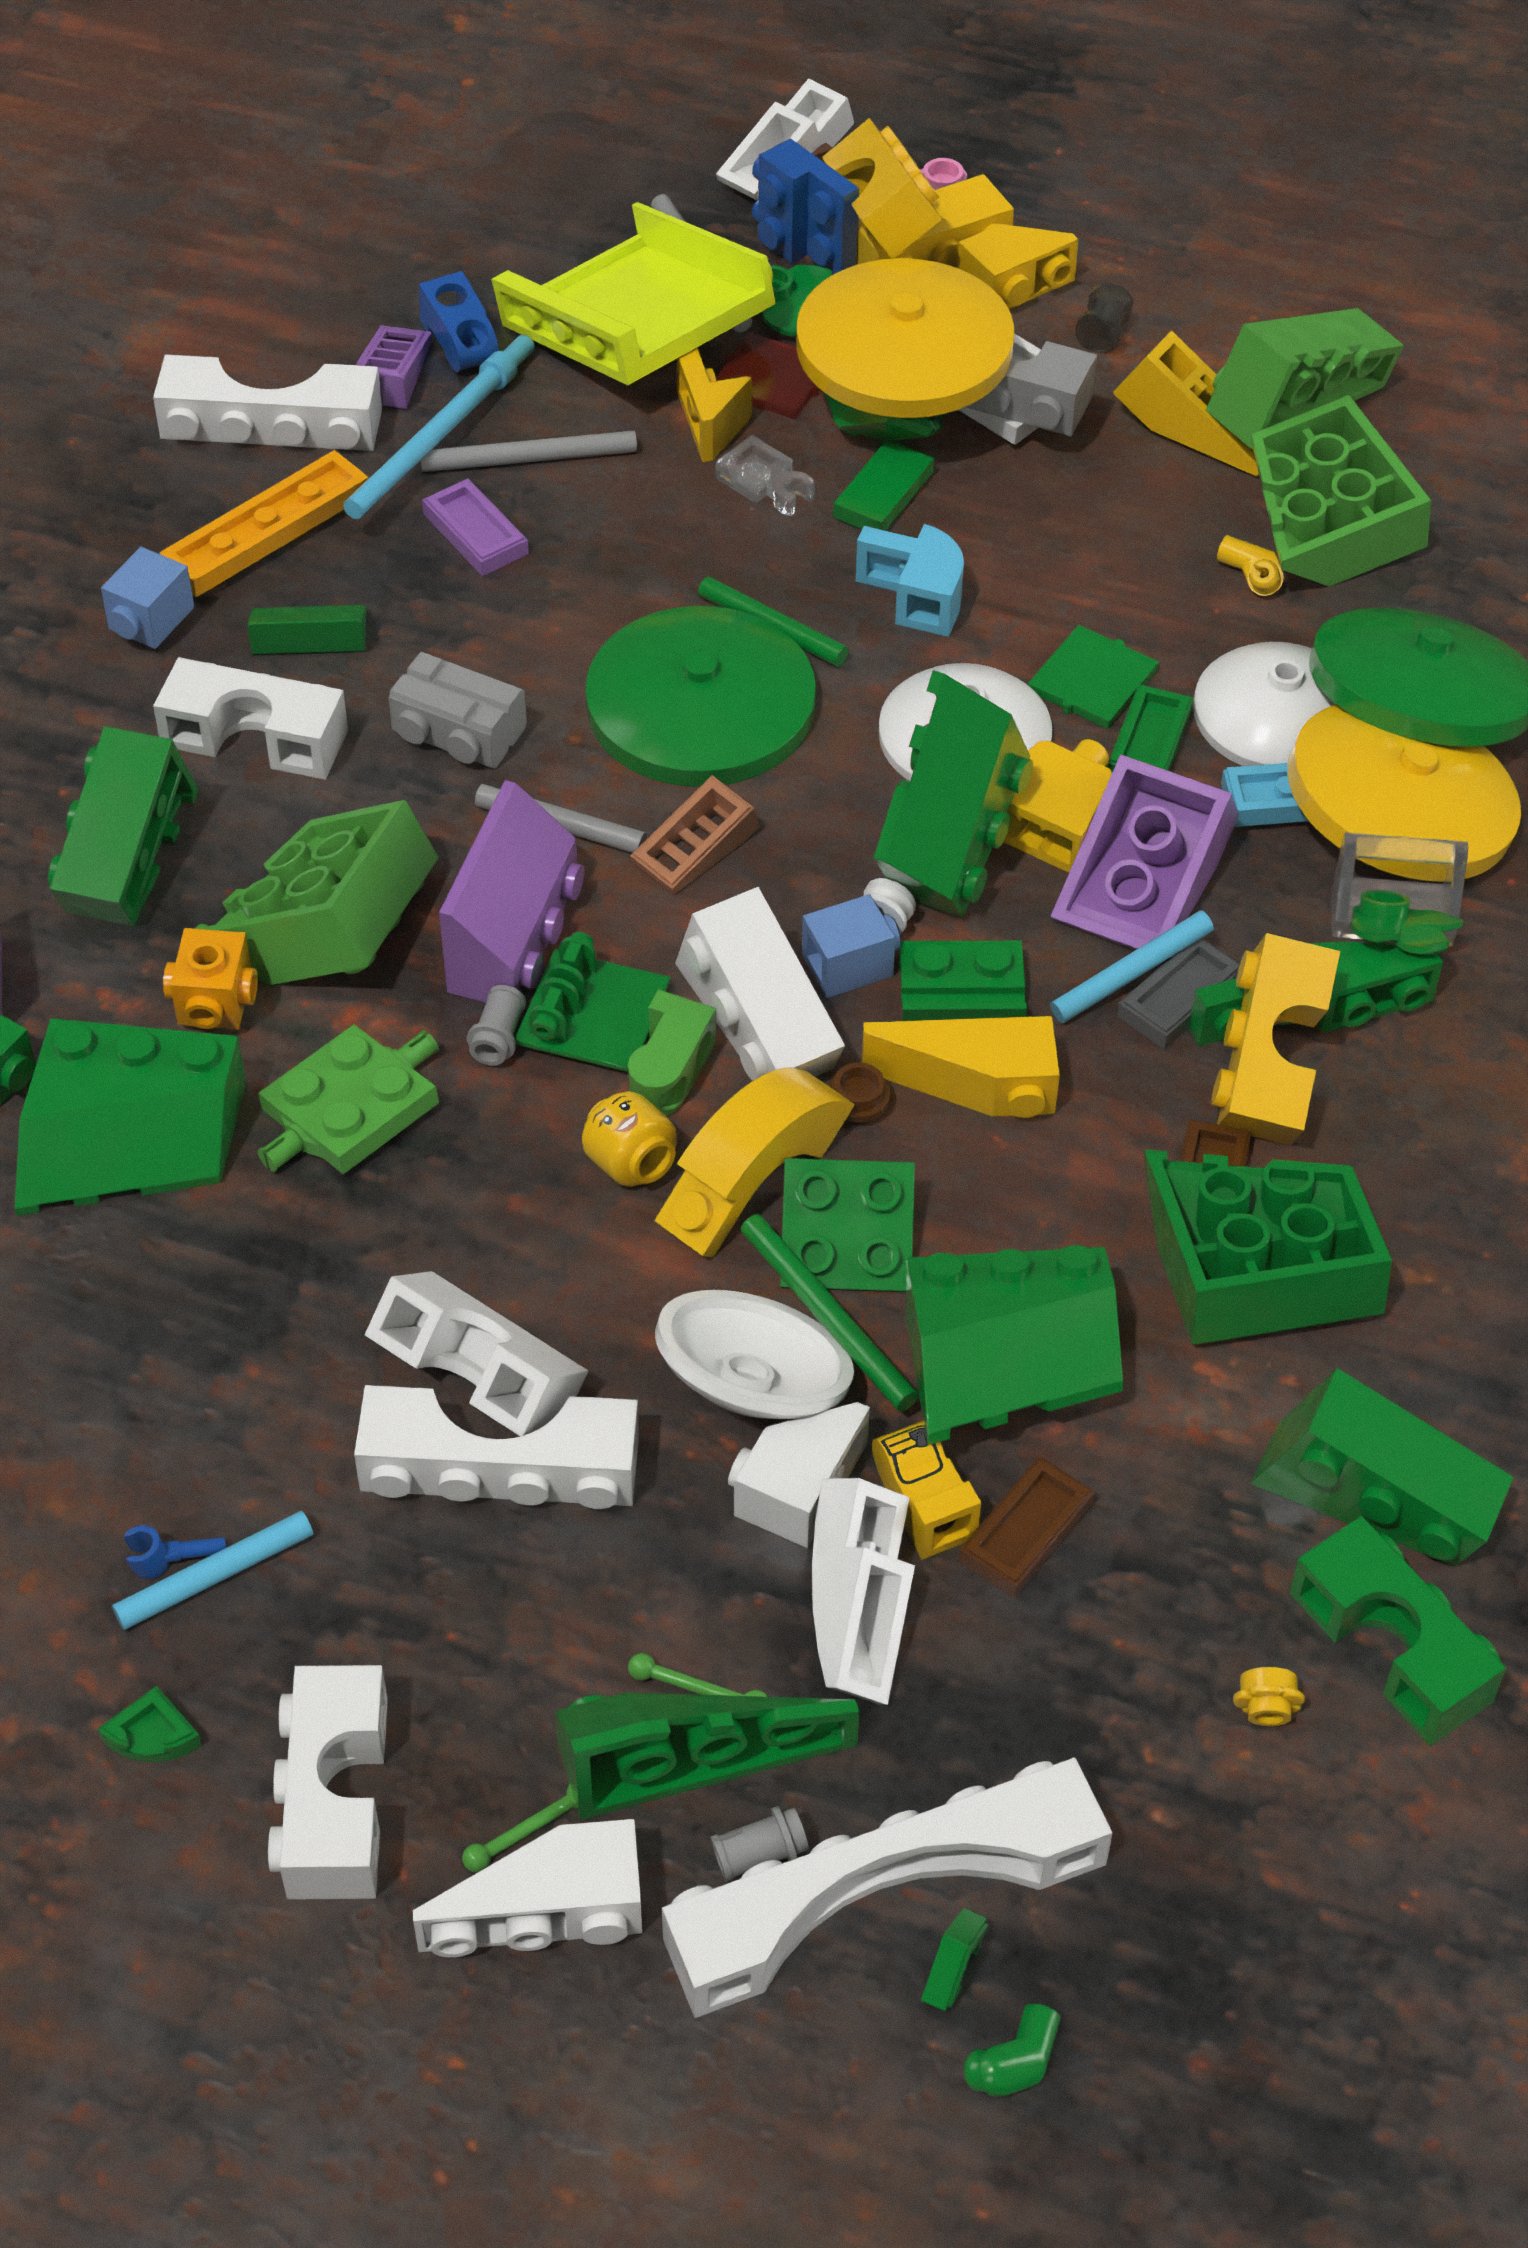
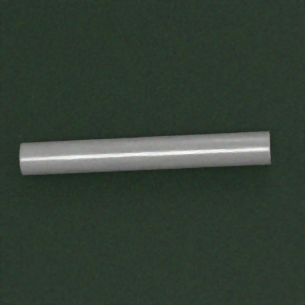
M481 784L475 796V806L490 810L500 789ZM534 799L574 836L631 853L647 840L646 832Z

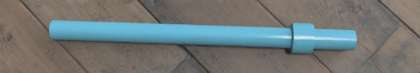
M520 335L504 351H496L480 365L479 374L344 502L345 512L353 519H360L494 389H503L517 375V367L534 352L535 345L532 339L526 335Z

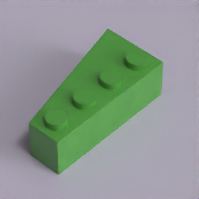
M1359 308L1243 324L1226 365L1217 373L1213 381V388L1215 390L1206 411L1248 447L1253 449L1251 434L1347 395H1350L1353 401H1356L1384 388L1404 345Z

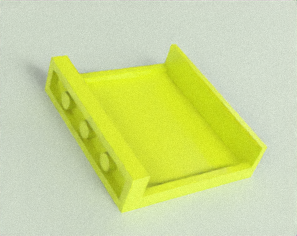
M636 202L632 205L637 235L543 285H539L509 270L491 280L502 326L521 335H526L533 341L619 382L630 385L775 305L772 286L773 272L767 256Z

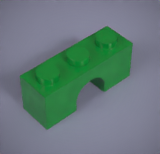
M1360 1516L1298 1558L1289 1594L1334 1643L1354 1630L1363 1627L1385 1629L1396 1635L1404 1643L1408 1651L1393 1660L1382 1695L1430 1747L1494 1702L1506 1670L1495 1647L1481 1634L1473 1633L1452 1611L1445 1594L1434 1584L1425 1583L1404 1561L1400 1548L1388 1535L1378 1533Z

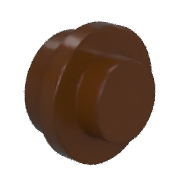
M863 1062L847 1064L837 1071L828 1084L833 1090L855 1104L846 1121L856 1123L872 1121L880 1117L888 1108L890 1102L889 1084L882 1073L873 1065Z

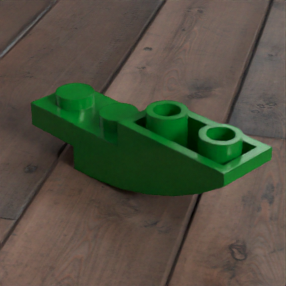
M1309 943L1340 951L1329 1009L1317 1023L1322 1033L1345 1026L1357 1027L1370 1019L1398 1011H1414L1434 1000L1443 961L1438 954H1412L1402 950L1397 945L1380 943ZM1237 978L1195 990L1189 1030L1199 1047L1221 1040L1224 1041L1227 1023L1232 1010L1241 1011L1245 989L1236 987ZM1284 1022V1023H1279V1024H1280V1025H1289V1024H1293V1023H1292V1022Z

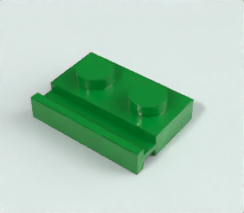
M1022 940L900 941L899 973L902 1021L1026 1017L1027 1004L1025 1002Z

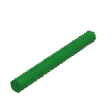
M760 1214L749 1217L742 1224L741 1233L898 1412L909 1409L918 1399L919 1394L764 1218Z

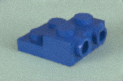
M791 138L759 154L752 168V174L758 180L759 199L755 202L752 209V217L758 222V239L766 247L774 250L791 264L808 256L817 265L832 270V275L856 265L858 214L851 204L859 196V188Z

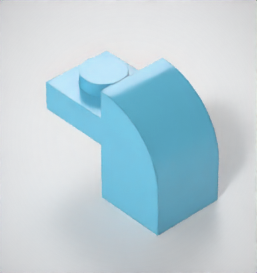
M926 524L923 525L918 538L864 526L857 539L855 581L897 591L895 624L949 637L961 607L964 558L958 544L945 532Z

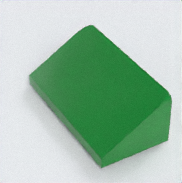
M366 605L253 608L248 619L251 654L365 651Z

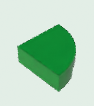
M157 1686L98 1728L100 1739L107 1747L121 1756L136 1761H169L183 1757L202 1746L197 1731Z
M966 1908L960 1911L943 1934L921 2001L943 2011L948 2006L951 2007L962 1988L960 1984L971 1953L977 1955L989 1925L986 1924V1917Z

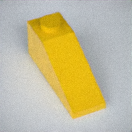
M1171 330L1113 391V394L1151 431L1254 476H1258L1259 473L1253 449L1248 447L1206 411L1215 390L1213 388V381L1217 374Z
M1052 1016L863 1023L861 1062L876 1067L888 1081L992 1117L1016 1116L1029 1118L1036 1115L1055 1114L1060 1074Z

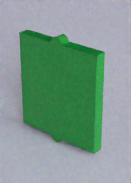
M1078 625L1028 682V686L1041 698L1062 707L1064 714L1074 713L1109 729L1132 702L1138 684L1146 685L1158 671L1159 661L1124 646L1125 643L1121 639L1113 641Z

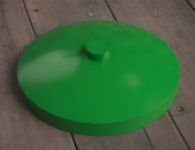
M685 606L652 613L629 623L611 636L593 658L586 678L587 717L596 739L610 756L628 769L644 777L663 783L687 787H701L711 776H714L724 785L734 784L754 778L773 769L785 761L801 745L810 730L815 713L816 684L814 672L801 647L787 633L767 620L743 611L725 607Z
M1381 607L1357 609L1339 614L1326 621L1319 628L1315 636L1309 659V668L1315 683L1340 708L1370 725L1409 739L1449 746L1497 744L1511 740L1528 729V661L1508 644L1481 629L1433 613Z

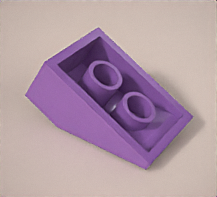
M1120 754L1052 911L1051 919L1132 950L1140 948L1187 919L1214 874L1239 817L1232 793Z

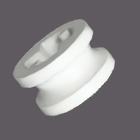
M887 878L871 880L864 890V896L870 894L882 915L889 914L893 918L900 936L907 926V920L910 919L916 910V902L913 895L906 887L896 881Z

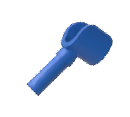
M147 1525L133 1527L124 1535V1540L130 1550L135 1552L149 1550L143 1555L126 1558V1562L137 1576L147 1580L160 1577L167 1570L170 1562L181 1561V1559L211 1556L226 1548L225 1537L179 1542V1540L163 1542L158 1532L153 1527Z

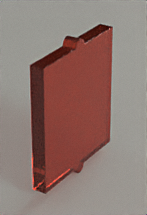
M751 332L734 354L726 356V365L716 377V381L745 376L751 377L752 405L792 419H796L811 396L816 397L819 395V388L811 381L801 366L797 347Z

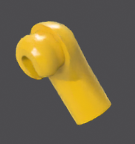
M1229 535L1223 538L1217 553L1218 562L1242 570L1249 588L1258 595H1272L1280 589L1284 576L1274 551Z

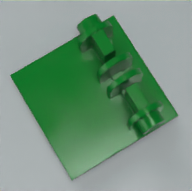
M574 932L571 937H566L562 940L559 950L554 949L515 1037L516 1045L628 1072L630 1056L636 1049L645 1045L649 1035L648 1007L658 989L667 992L671 977L598 960L596 958V950L593 947V938L584 932Z
M785 1158L782 1240L826 1289L906 1292V1258L912 1257L915 1162ZM781 1278L780 1288H789Z

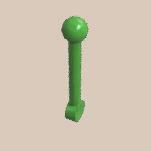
M647 1653L635 1654L628 1662V1671L631 1677L638 1681L653 1678L700 1695L768 1697L759 1690H752L744 1695L657 1665Z
M569 1784L566 1796L485 1845L479 1843L469 1845L462 1854V1862L465 1868L470 1872H480L489 1866L493 1856L571 1809L576 1808L571 1785Z

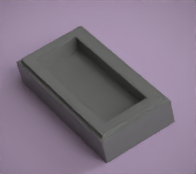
M1201 938L1173 955L1121 1000L1118 1005L1117 1017L1165 1050L1189 1029L1195 990L1237 978L1240 964Z

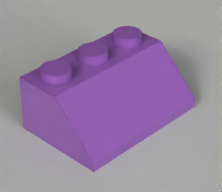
M504 781L439 911L447 993L485 1003L487 1002L488 992H490L493 986L508 985L516 988L523 995L527 988L534 989L537 986L543 968V952L548 943L555 944L558 941L563 927L566 903L568 899L576 900L578 898L584 880V866L577 864L576 838L514 782Z

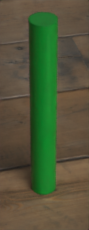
M710 576L705 577L699 586L698 595L701 598L719 607L743 611L767 620L787 633L801 649L836 667H840L848 656L849 648L846 645Z

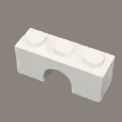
M180 657L177 658L153 705L159 737L172 739L178 750L216 757L223 742L232 734L243 730H259L265 732L270 769L326 780L348 733L344 692L341 689Z
M432 1271L391 1276L365 1332V1336L416 1369L424 1367L442 1368L472 1382L477 1387L469 1403L519 1436L532 1433L550 1422L562 1409L569 1396H577L588 1373L587 1369Z
M382 1665L295 1666L293 1694H281L279 1703V1732L281 1738H289L288 1759H276L274 1800L275 1804H284L283 1826H271L268 1863L270 1872H281L287 1899H376L380 1828L374 1798L341 1797L330 1792L326 1787L339 1771L347 1767L359 1764H384L388 1699Z

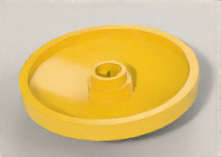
M881 259L841 270L822 281L805 299L798 314L797 354L803 370L811 381L824 393L847 406L867 413L888 417H930L969 406L982 399L998 386L1005 377L1012 361L1014 323L1012 315L1003 299L989 285L970 273L950 265L922 259Z
M1336 704L1316 713L1305 723L1289 755L1287 764L1289 786L1296 803L1311 824L1325 838L1352 857L1394 875L1438 882L1456 881L1477 876L1495 866L1503 858L1520 825L1521 804L1514 782L1500 761L1485 746H1449L1409 739L1370 725L1346 712Z

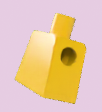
M1091 739L1082 740L1073 752L1048 740L1039 741L1031 747L1028 752L1031 756L1030 759L1033 761V769L1029 783L1022 794L1015 793L1007 811V814L1010 815V825L1004 843L1068 873L1071 870L1113 773L1110 768L1106 767L1109 762L1108 752L1100 743Z

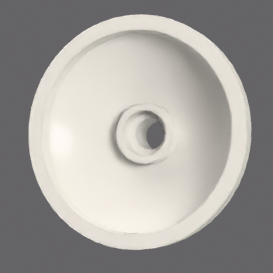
M1262 642L1234 649L1213 661L1199 678L1193 704L1196 724L1207 742L1220 754L1241 766L1288 763L1291 750L1305 723L1321 710L1336 705L1321 691L1311 675L1309 659L1312 648L1286 642Z
M946 664L921 671L900 683L887 697L879 718V741L882 751L892 767L909 781L913 774L910 766L913 748L909 747L915 725L924 726L929 723L936 701L935 694L926 691L933 670L948 675L1012 714L1027 750L1039 741H1051L1052 738L1050 714L1040 696L1020 679L999 669L979 664Z
M701 1290L686 1293L674 1298L664 1306L655 1329L658 1349L676 1376L712 1403L737 1414L768 1419H797L814 1415L839 1404L846 1397L853 1379L854 1368L851 1357L824 1326L794 1308L761 1296L728 1290Z

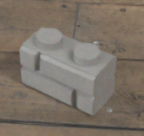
M424 652L418 654L408 667L407 674H403L392 687L388 697L392 730L398 732L403 739L413 744L425 742L448 751L452 757L460 762L472 763L475 761L493 769H496L507 755L509 746L515 744L524 732L527 723L525 690Z

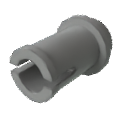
M497 985L490 989L479 1023L474 1024L468 1031L466 1040L469 1045V1052L476 1061L485 1065H499L505 1059L510 1058L515 1051L516 1041L513 1035L527 1002L525 996L519 990L508 985Z
M779 1806L770 1809L772 1815L770 1817L719 1836L716 1834L710 1837L717 1862L726 1882L733 1880V1877L744 1874L747 1870L762 1862L770 1860L779 1861L785 1858L791 1861L797 1859V1854L809 1850L808 1841L795 1808L781 1812Z

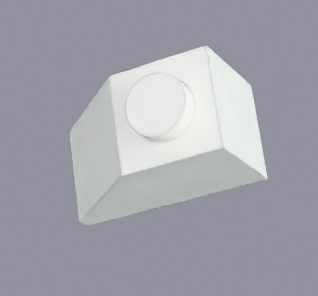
M856 1402L765 1427L753 1449L744 1447L737 1455L730 1470L728 1485L734 1487V1516L808 1548L814 1538L822 1479L849 1477L868 1444L870 1407Z

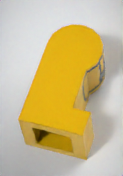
M920 1421L873 1439L872 1452L874 1461L885 1488L910 1497L904 1526L921 1560L964 1544L979 1527L981 1501L969 1481L963 1483L950 1458H946L941 1442L927 1444L924 1422ZM955 1520V1523L948 1530L934 1532L935 1527Z

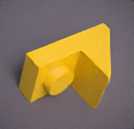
M695 348L676 359L677 394L702 462L713 461L750 420L752 415V379L745 376L716 381L714 370L712 368L705 369L699 351Z

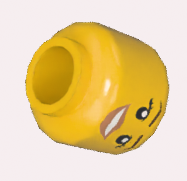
M626 1091L613 1094L599 1101L591 1109L584 1125L582 1144L586 1155L619 1185L633 1187L655 1182L670 1169L676 1155L677 1133L674 1124L643 1095Z

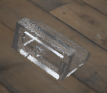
M1344 832L1331 892L1332 937L1362 939L1352 932L1350 925L1353 907L1360 905L1361 894L1366 891L1382 890L1400 893L1410 898L1409 909L1434 910L1459 918L1468 858V842ZM1356 858L1449 865L1444 884L1353 877ZM1457 929L1443 932L1450 942L1449 946L1454 945Z

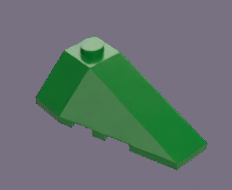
M625 1692L610 1697L603 1695L582 1697L571 1703L568 1708L556 1710L555 1720L560 1755L568 1782L571 1785L579 1820H584L857 1746L859 1709L855 1699Z

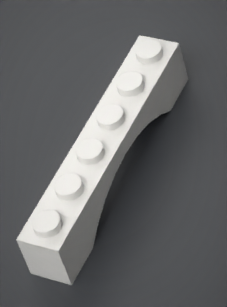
M1075 1757L1055 1765L1048 1761L1038 1762L1021 1770L1011 1781L986 1789L984 1786L966 1788L953 1795L945 1805L920 1814L915 1810L897 1813L886 1819L879 1829L852 1839L847 1835L831 1837L816 1845L810 1854L782 1864L778 1860L762 1862L747 1870L741 1879L713 1889L711 1886L703 1885L688 1889L679 1894L670 1905L662 1907L663 1941L694 2018L766 1992L782 1963L814 1928L844 1906L875 1891L920 1878L961 1875L1005 1880L1041 1890L1105 1866L1112 1831Z

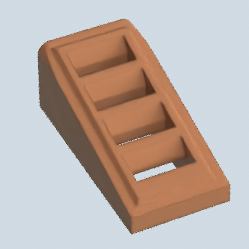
M711 776L630 855L631 860L675 895L742 845L760 828L755 808L714 776ZM715 814L725 820L719 826L710 820ZM700 827L709 836L702 840L692 831ZM682 839L695 850L688 856L674 844ZM665 852L680 865L672 872L655 858Z

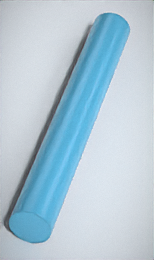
M1202 910L1196 912L1050 1003L1054 1016L1061 1023H1065L1211 933L1214 930L1211 919Z
M301 1510L113 1604L114 1614L122 1629L126 1630L313 1536L312 1527Z

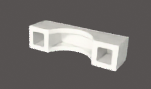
M165 355L153 396L160 439L373 451L382 413L379 370L375 366L324 364L317 373L299 384L280 389H258L238 383L229 377L223 370L218 357Z
M365 1385L354 1453L360 1491L374 1492L389 1498H398L407 1494L439 1495L449 1500L461 1502L470 1501L475 1498L511 1499L523 1505H538L545 1501L580 1503L592 1509H605L613 1505L633 1506L639 1443L638 1400L569 1396L559 1413L540 1429L516 1438L491 1439L468 1433L450 1421L440 1408L433 1389Z

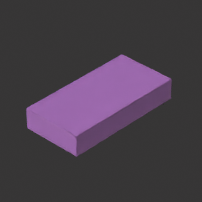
M468 478L422 499L425 517L481 576L487 575L529 554L526 537Z

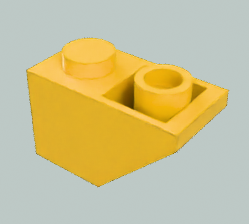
M999 224L958 242L957 268L974 275L989 285L1003 299L1008 309H1011L1075 281L1079 239L1073 233Z

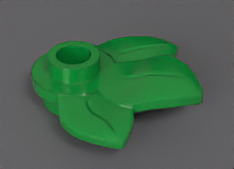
M803 264L795 265L788 270L781 266L770 265L773 272L772 286L776 304L763 311V320L771 329L783 335L797 337V319L802 304L815 287L827 279L828 276H832V270Z
M1373 890L1363 892L1360 897V905L1353 907L1350 928L1354 934L1364 940L1375 943L1394 941L1399 948L1408 953L1432 955L1443 953L1449 949L1450 942L1443 932L1462 927L1464 921L1439 911L1409 909V897L1391 891Z

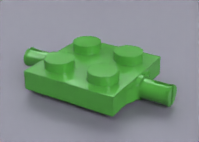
M355 1024L346 1029L258 1093L262 1110L282 1125L285 1131L258 1150V1156L266 1168H270V1171L275 1172L280 1166L302 1151L321 1157L342 1174L346 1173L439 1104L436 1086L414 1070L416 1066L439 1051L435 1039L432 1035H427V1031L422 1030L417 1036L396 1050L382 1046Z

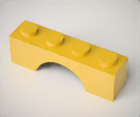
M868 118L822 157L828 166L859 188V196L851 205L891 259L896 258L942 220L932 205L939 198L938 194L889 126L880 131L873 121Z

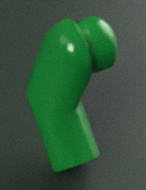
M1027 2004L1024 2007L1015 2040L990 2046L987 2050L975 2049L967 2056L964 2062L963 2073L968 2086L975 2092H986L992 2097L1007 2096L1036 2086L1043 2079L1061 2019L1059 2013L1041 2004Z

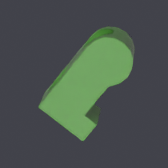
M658 989L648 1007L649 1041L647 1044L636 1049L629 1058L628 1089L631 1092L643 1095L667 1117L675 1113L682 1105L716 1044V1008Z

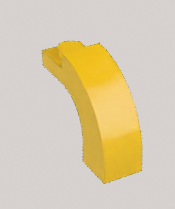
M787 1067L773 1070L760 1076L731 1097L709 1119L692 1140L677 1162L685 1171L654 1221L700 1255L714 1258L746 1204L762 1182L785 1162V1158H792L801 1154L822 1158L855 1104L805 1070Z

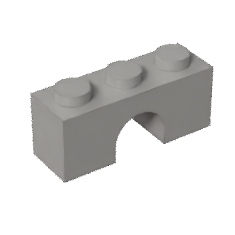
M1046 341L1041 351L1035 357L1026 361H1011L1005 377L998 386L982 399L966 406V408L1072 437L1093 397L1097 354Z

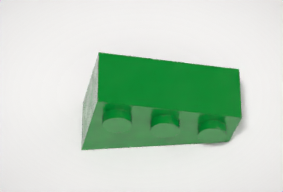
M104 726L98 745L92 746L87 753L84 766L86 781L80 799H75L69 807L66 820L68 835L62 853H57L51 861L48 884L51 892L66 913L134 927L160 873V866L153 864L155 856L162 842L174 844L180 832L179 824L172 823L181 802L194 803L199 789L172 739Z
M1336 1368L1279 1421L1250 1484L1347 1524L1362 1516L1378 1533L1388 1535L1395 1543L1455 1567L1488 1541L1514 1477Z

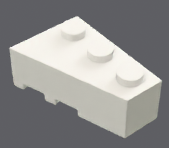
M759 887L693 913L675 964L701 1002L716 1008V1023L739 1054L743 1068L750 1079L754 1081L768 1072L787 1067L805 1070L815 1077L833 1070L845 1044Z

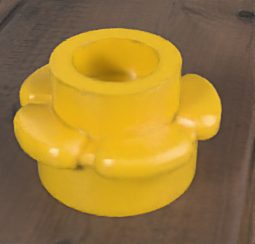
M1260 1667L1250 1669L1241 1674L1240 1691L1234 1694L1233 1702L1244 1713H1248V1720L1251 1723L1260 1726H1280L1290 1722L1292 1719L1291 1714L1301 1709V1705L1305 1702V1695L1298 1690V1677L1294 1672L1277 1667Z

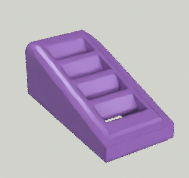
M384 325L379 327L356 365L378 367L382 406L407 409L433 340L432 332Z

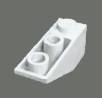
M634 1819L559 1825L414 1909L413 1923L418 1952L432 1951L434 1954L442 1957H460L474 1952L478 1947L508 1945L510 1948L519 1951H534L547 1947L552 1941L583 1939L591 1944L606 1945L619 1942L626 1938L627 1935L642 1934Z

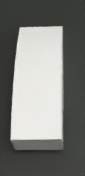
M808 78L786 106L776 101L716 173L717 180L758 200V180L754 178L752 168L759 154L790 138L812 154L824 143L834 147L854 124L848 98Z
M860 1478L822 1479L814 1530L812 1599L817 1649L827 1688L876 1704L888 1705L915 1565L897 1559L910 1497Z

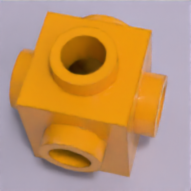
M184 928L176 962H167L163 978L164 997L166 999H173L178 1025L195 1026L201 1029L240 1028L245 1005H253L255 1002L258 982L256 968L251 966L246 933Z

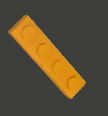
M333 450L159 553L162 556L188 566L192 594L198 597L344 510V502L369 477L337 451Z

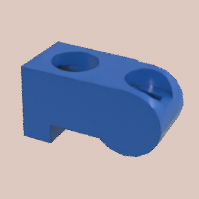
M463 271L419 283L420 322L425 331L432 332L444 350L450 366L455 372L458 373L480 366L494 352L499 351L497 338L487 318V312ZM446 291H456V303L445 306L438 302L437 297Z

